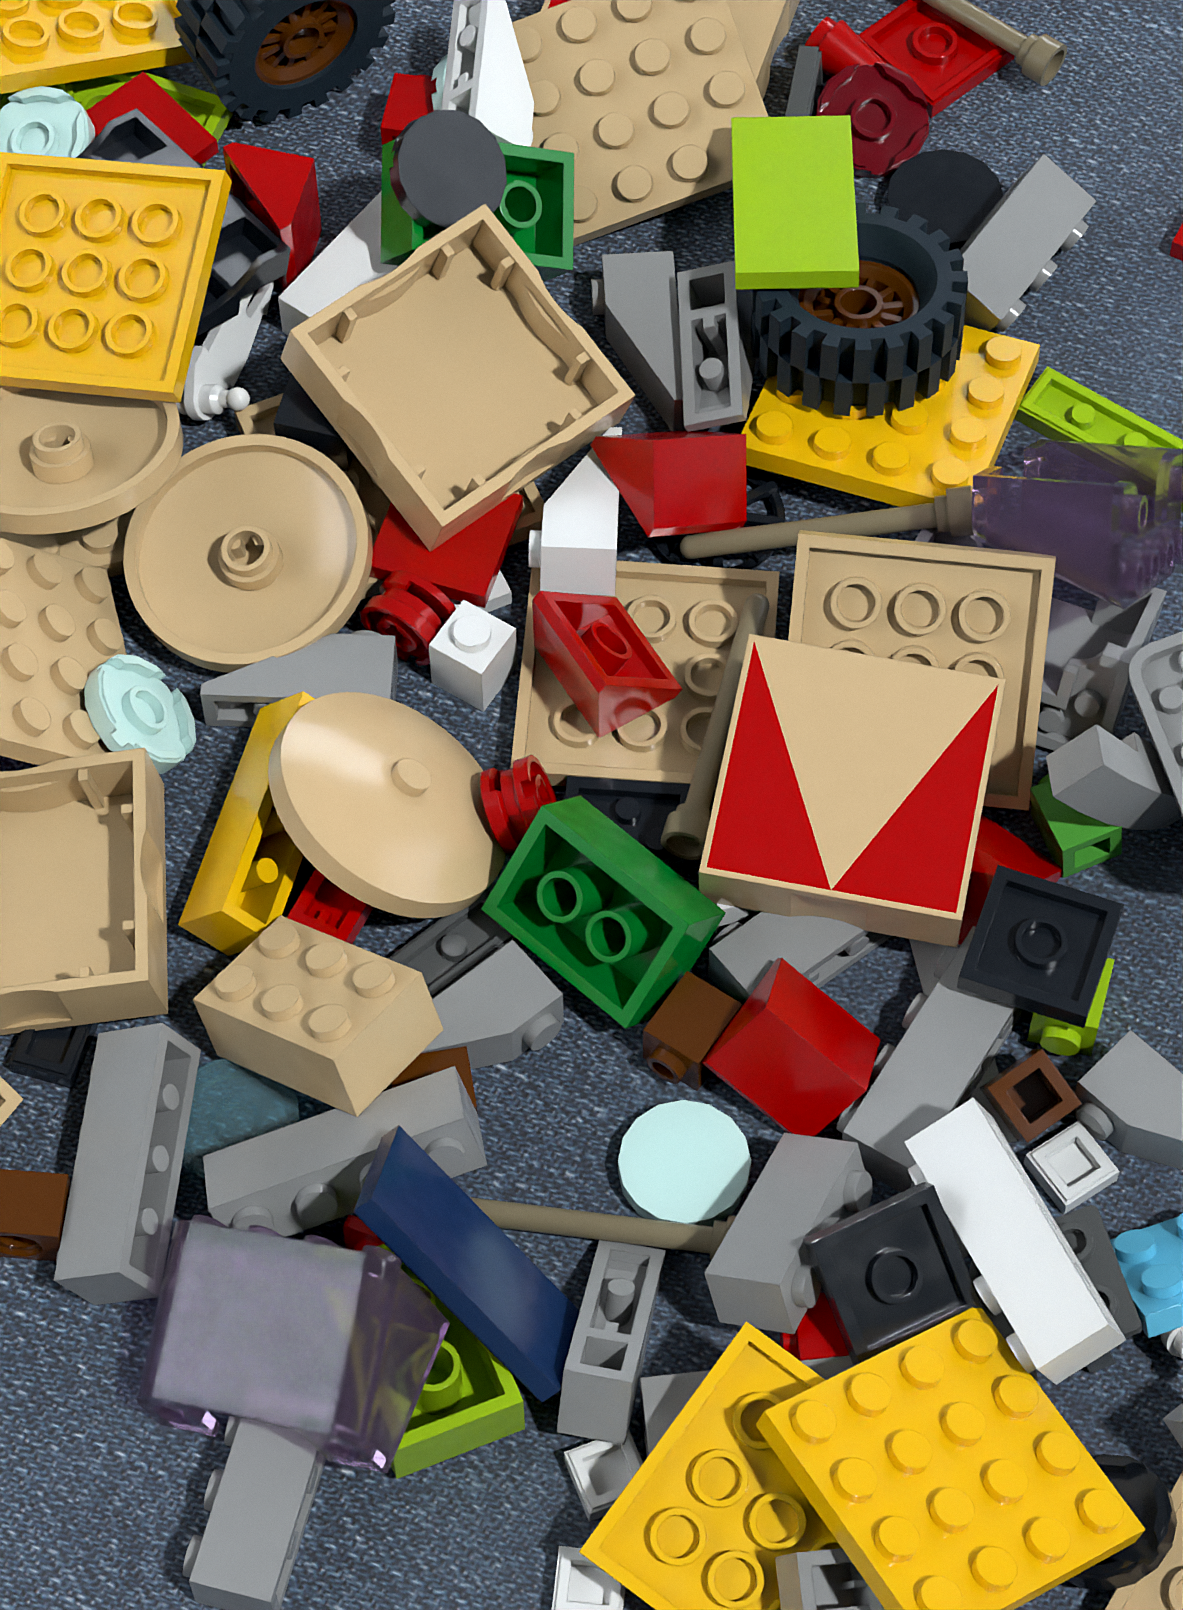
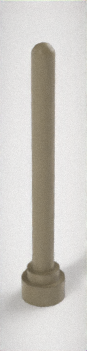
M922 0L1016 56V64L1022 67V74L1041 86L1047 85L1056 76L1067 54V46L1048 34L1038 36L1033 33L1030 36H1026L967 0Z
M971 485L946 488V495L934 496V503L691 534L681 540L679 549L685 558L698 559L797 546L800 530L874 536L938 527L939 533L951 532L952 538L977 535L974 495Z
M760 593L750 595L745 601L686 801L678 805L676 811L671 812L667 816L661 836L662 846L671 854L683 859H702L711 817L710 807L719 779L749 634L762 635L769 611V601Z
M470 1197L499 1228L710 1254V1261L736 1216L729 1215L727 1222L715 1220L713 1227Z

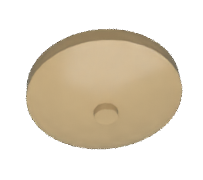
M0 386V531L15 534L41 535L80 530L112 520L149 499L171 477L182 455L184 436L176 403Z
M269 434L235 435L206 443L183 455L167 482L153 496L135 508L125 536L123 551L125 580L136 610L149 630L165 647L182 659L197 666L230 673L272 656L278 658L291 654L315 643L324 636L332 633L336 634L354 613L366 589L373 557L372 534L366 511L354 486L345 473L324 454L304 443L282 436Z
M361 692L332 693L316 698L301 707L276 738L270 753L268 778L277 814L292 841L307 860L328 880L356 899L372 907L400 916L413 918L445 917L458 913L474 903L496 879L502 869L506 853L497 842L484 809L480 789L482 768L458 740L420 712L394 700Z

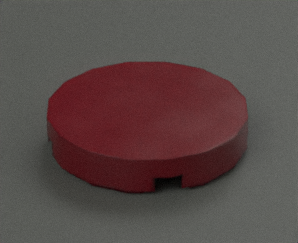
M875 62L874 65L866 64L859 66V63L845 67L828 80L815 105L814 116L850 115L854 176L877 179L893 175L903 162L918 155L929 135L928 104L924 92L911 76L890 64Z

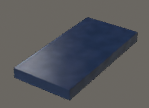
M400 1125L396 1126L381 1137L356 1203L355 1214L537 1400L539 1399L541 1402H544L561 1389L563 1370L580 1311Z

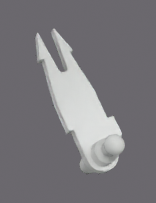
M274 281L259 288L249 306L248 304L253 292L241 297L238 315L210 329L202 346H194L181 402L176 403L181 414L188 415L192 420L208 421L215 414L223 413L226 408L241 411L249 405V393L244 388L233 387L248 359L262 316L267 315Z

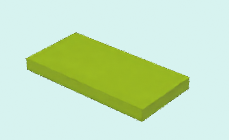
M850 115L732 117L735 289L859 287V256Z

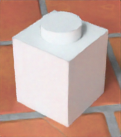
M463 599L429 644L432 683L484 712L518 667L516 628Z

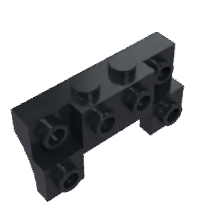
M137 108L109 121L95 140L76 157L204 168L202 164L194 161ZM229 193L196 336L237 316L241 297L287 274L291 248L252 214L238 197L233 196L231 193Z

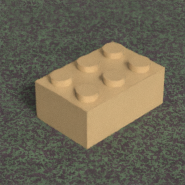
M281 915L193 999L217 1056L356 1117L444 1030L422 972Z

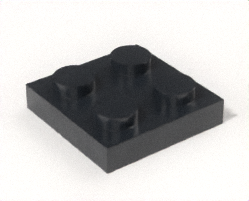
M997 865L958 977L957 988L1085 1028L1122 916L1124 904Z
M922 1182L803 1239L854 1366L972 1307L983 1309L933 1184Z

